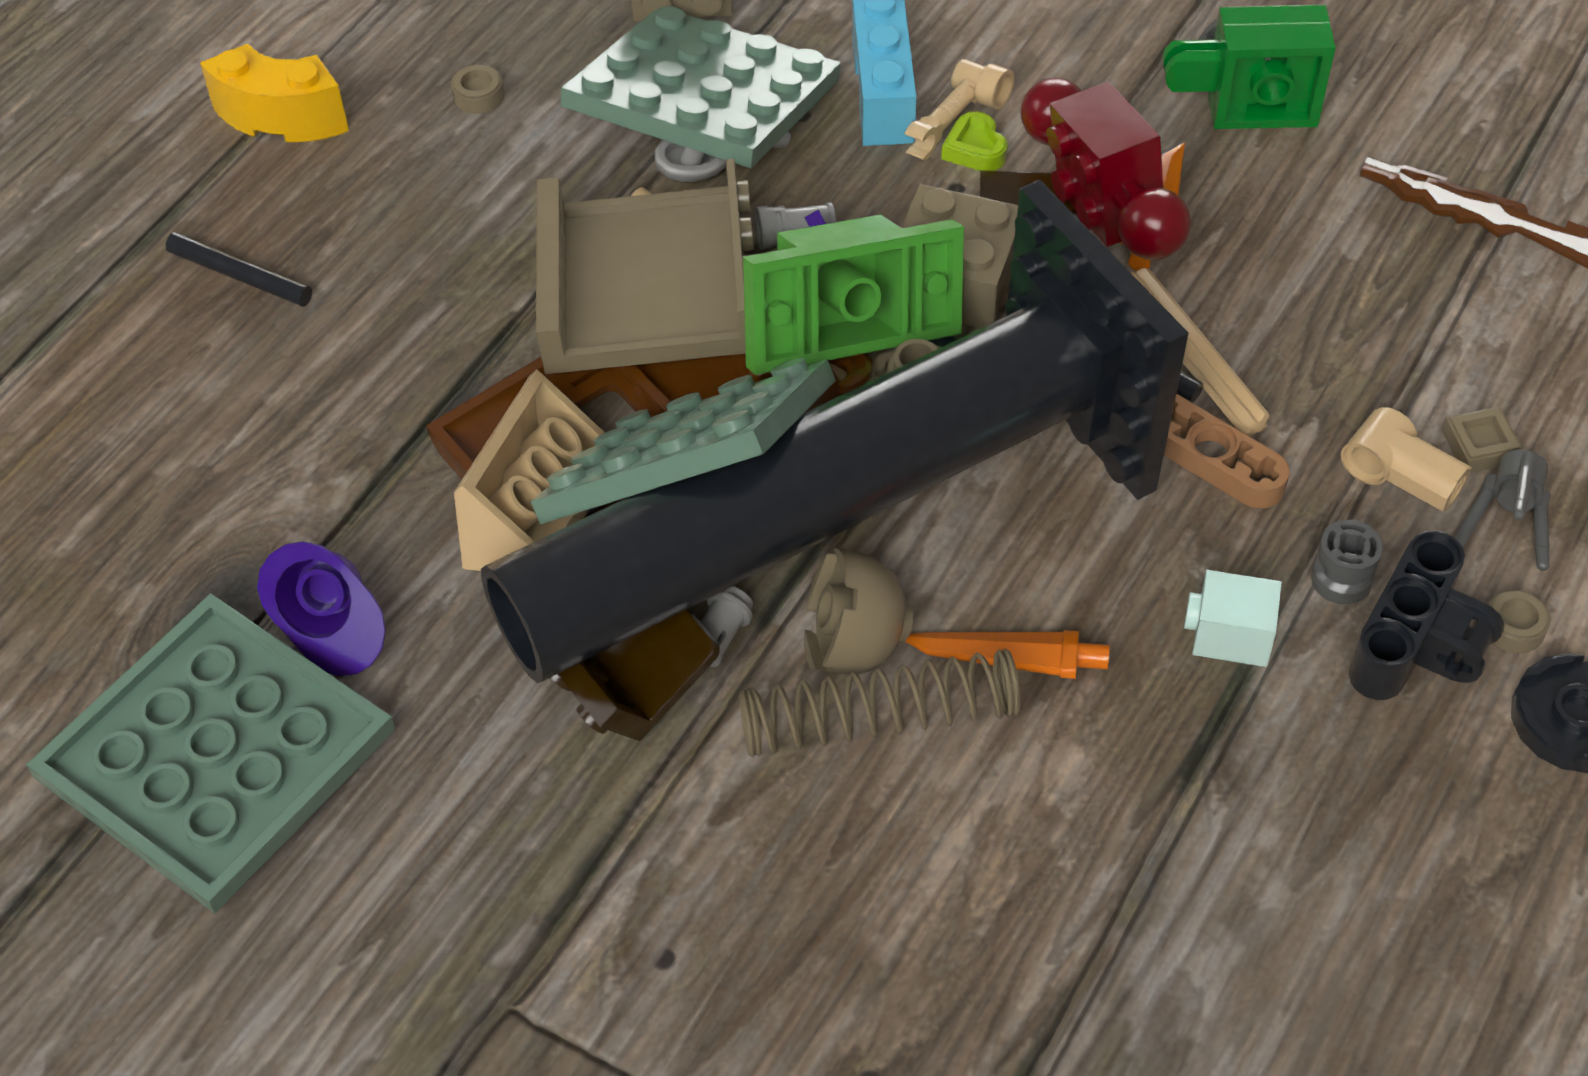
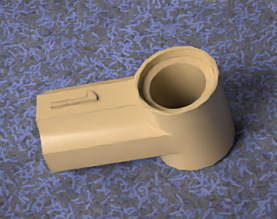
M1385 407L1374 410L1341 451V460L1346 470L1359 481L1370 485H1379L1387 480L1442 512L1444 510L1448 511L1467 482L1472 467L1418 438L1414 424L1401 412Z

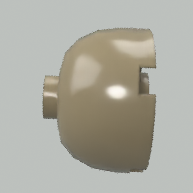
M834 548L835 554L827 553L822 558L808 597L806 610L817 613L816 634L812 631L804 630L806 661L812 670L836 674H850L851 672L863 674L878 668L894 653L899 641L905 642L908 639L913 623V610L910 605H905L904 589L894 571L884 562L861 552Z

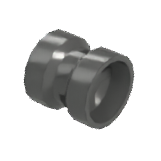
M1340 520L1330 524L1324 530L1318 547V555L1311 572L1312 585L1319 595L1337 604H1353L1363 600L1369 594L1375 577V570L1378 567L1383 552L1382 539L1376 530L1366 523L1357 520Z

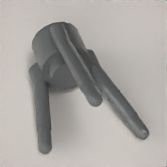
M1529 450L1509 451L1502 456L1497 474L1485 476L1481 493L1454 536L1462 547L1465 546L1492 499L1498 498L1499 504L1506 510L1513 512V517L1517 520L1523 519L1526 511L1533 509L1536 565L1541 571L1549 568L1548 505L1551 494L1545 489L1548 475V464L1545 459Z

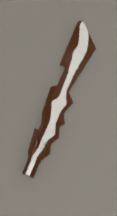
M1369 156L1363 165L1360 177L1384 185L1402 201L1421 204L1434 215L1453 217L1457 224L1478 223L1496 237L1518 232L1588 269V228L1571 221H1567L1565 228L1529 215L1525 204L1478 189L1461 187L1448 182L1449 178L1410 166L1391 165Z

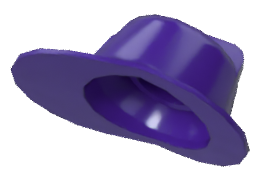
M305 541L284 544L269 554L259 570L257 590L261 605L272 621L287 635L305 658L327 673L337 676L358 674L373 665L383 650L386 634L385 621L382 609L373 594L362 583L361 575L354 564L337 552L330 551L322 545Z

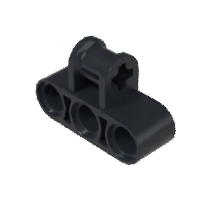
M1424 531L1417 534L1410 541L1362 629L1348 673L1350 682L1356 691L1363 696L1374 700H1388L1397 696L1403 690L1415 665L1447 679L1462 683L1477 681L1485 669L1483 657L1489 645L1497 642L1501 637L1505 623L1501 615L1491 606L1454 590L1465 558L1463 547L1454 537L1440 531ZM1472 619L1478 621L1474 629L1469 627ZM1457 653L1463 655L1458 663L1454 661Z

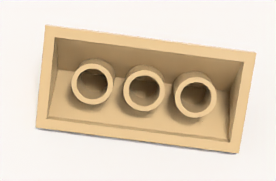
M537 369L528 377L454 491L462 569L481 571L482 567L584 519L588 510L540 525L530 502L550 486L547 480L548 476L573 465L571 458L584 450L595 447L593 440L605 433Z

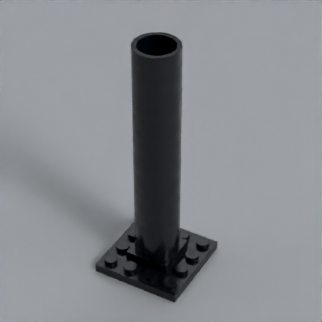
M1039 179L1020 188L1013 256L1010 262L1011 274L1008 300L1006 301V317L805 412L762 455L632 495L482 567L481 580L487 601L495 621L518 663L530 678L536 683H540L1064 420L1069 424L1075 438L1080 443L1087 444L1103 461L1110 477L1115 482L1122 483L1137 500H1140L1157 491L1189 332Z

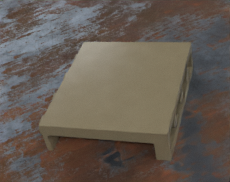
M726 159L728 186L564 203L559 177L537 179L536 337L545 374L746 353L743 257L750 256L744 255V251L754 250L751 217L741 218V214L751 213L748 180L737 181L734 159Z

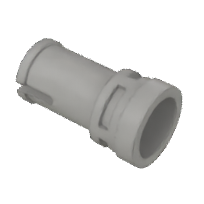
M829 202L824 205L785 209L784 205L774 208L767 205L756 206L754 212L755 230L760 250L777 247L778 232L809 227L804 217L818 209L826 224L835 223L836 216L833 204Z

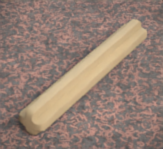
M1142 268L1136 273L1131 272L1155 299L1189 332L1183 364L1195 379L1203 383L1204 390L1234 427L1249 437L1257 432H1262L1267 427L1266 422L1269 418V413L1151 270Z

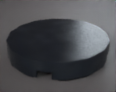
M1570 653L1545 657L1527 668L1514 691L1511 706L1512 722L1519 738L1537 757L1560 769L1588 773V662L1583 661L1585 656Z

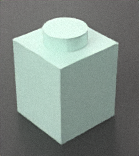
M1206 570L1201 594L1190 592L1186 608L1184 629L1195 630L1192 655L1267 667L1277 630L1282 581Z

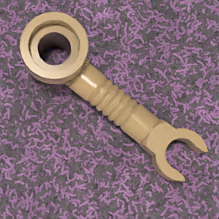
M962 59L956 65L952 75V87L954 90L929 116L922 117L919 121L915 120L908 126L905 135L916 140L906 153L923 160L928 159L933 154L937 143L941 140L943 131L971 102H977L995 110L1003 108L1013 91L1015 81L1013 71L996 64L983 66Z

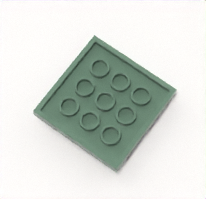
M665 6L651 12L562 86L561 107L724 160L734 159L736 164L752 168L839 81L841 62L825 58L820 52L813 49H796L777 43L773 37L768 35H751L732 29L725 22L702 20L686 15L680 8Z
M804 357L796 358L771 370L773 377L754 383L751 375L742 376L718 387L719 395L702 400L699 392H695L666 405L667 412L651 417L648 409H643L620 418L615 422L616 429L608 431L593 440L595 447L571 458L573 465L547 477L550 486L530 501L540 525L764 454L836 381L828 359L807 365Z
M210 593L33 757L26 766L34 779L216 914L396 729L392 716Z

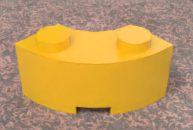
M245 44L200 62L213 109L227 124L245 134L256 137L258 131L284 135L285 142H308L334 137L349 131L339 86L317 54L300 59H275L260 54L249 44Z

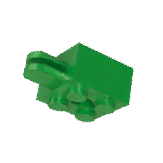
M1326 5L1220 7L1214 39L1174 40L1165 48L1162 60L1166 85L1170 91L1208 93L1214 130L1318 127L1336 47Z

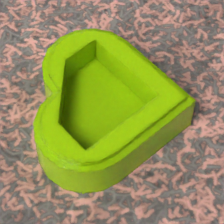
M968 112L961 115L943 143L941 159L978 171H996L1006 162L1008 144L1006 139L996 132V124L991 116L983 112Z

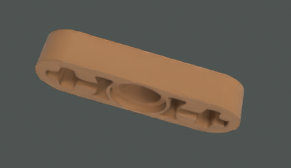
M1176 394L1171 418L1173 421L1170 422L1164 456L1249 507L1263 509L1278 504L1284 497L1290 473L1286 460L1275 451ZM1203 441H1214L1221 444L1227 453L1220 457H1208L1201 454L1195 446ZM1262 475L1268 476V477L1270 478V479H1268V478H1263V479H1261L1259 482L1253 481V480L1251 479V478L1258 479V478H1260Z

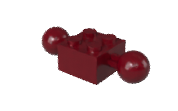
M1060 77L1043 79L1034 84L1023 98L1021 120L1029 136L1041 144L1050 146L1055 155L1056 171L1052 172L1051 180L1058 198L1062 202L1070 201L1077 213L1078 219L1088 230L1092 229L1106 247L1123 242L1131 253L1147 260H1161L1178 252L1188 239L1191 229V217L1188 207L1182 198L1176 193L1163 188L1160 135L1109 81L1083 91L1075 83Z

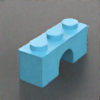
M852 0V44L855 74H859V114L863 146L914 143L915 138L905 135L908 126L916 120V90L905 0Z

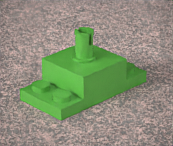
M880 214L778 232L777 251L743 257L746 367L755 375L771 372L778 365L796 358L804 357L808 365L825 359L833 360L898 347L901 343L911 339H924L928 341L962 334L964 226L951 219L901 228Z

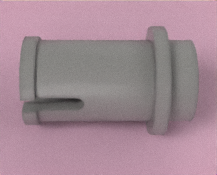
M734 586L707 599L709 608L700 621L720 646L719 656L710 665L712 667L720 664L723 654L739 628L749 625L753 617L751 612L753 607L752 599L744 591Z

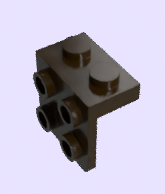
M687 609L550 679L564 690L571 691L581 703L576 708L579 716L592 729L601 734H605L609 730L641 741L718 658L720 646L695 615Z

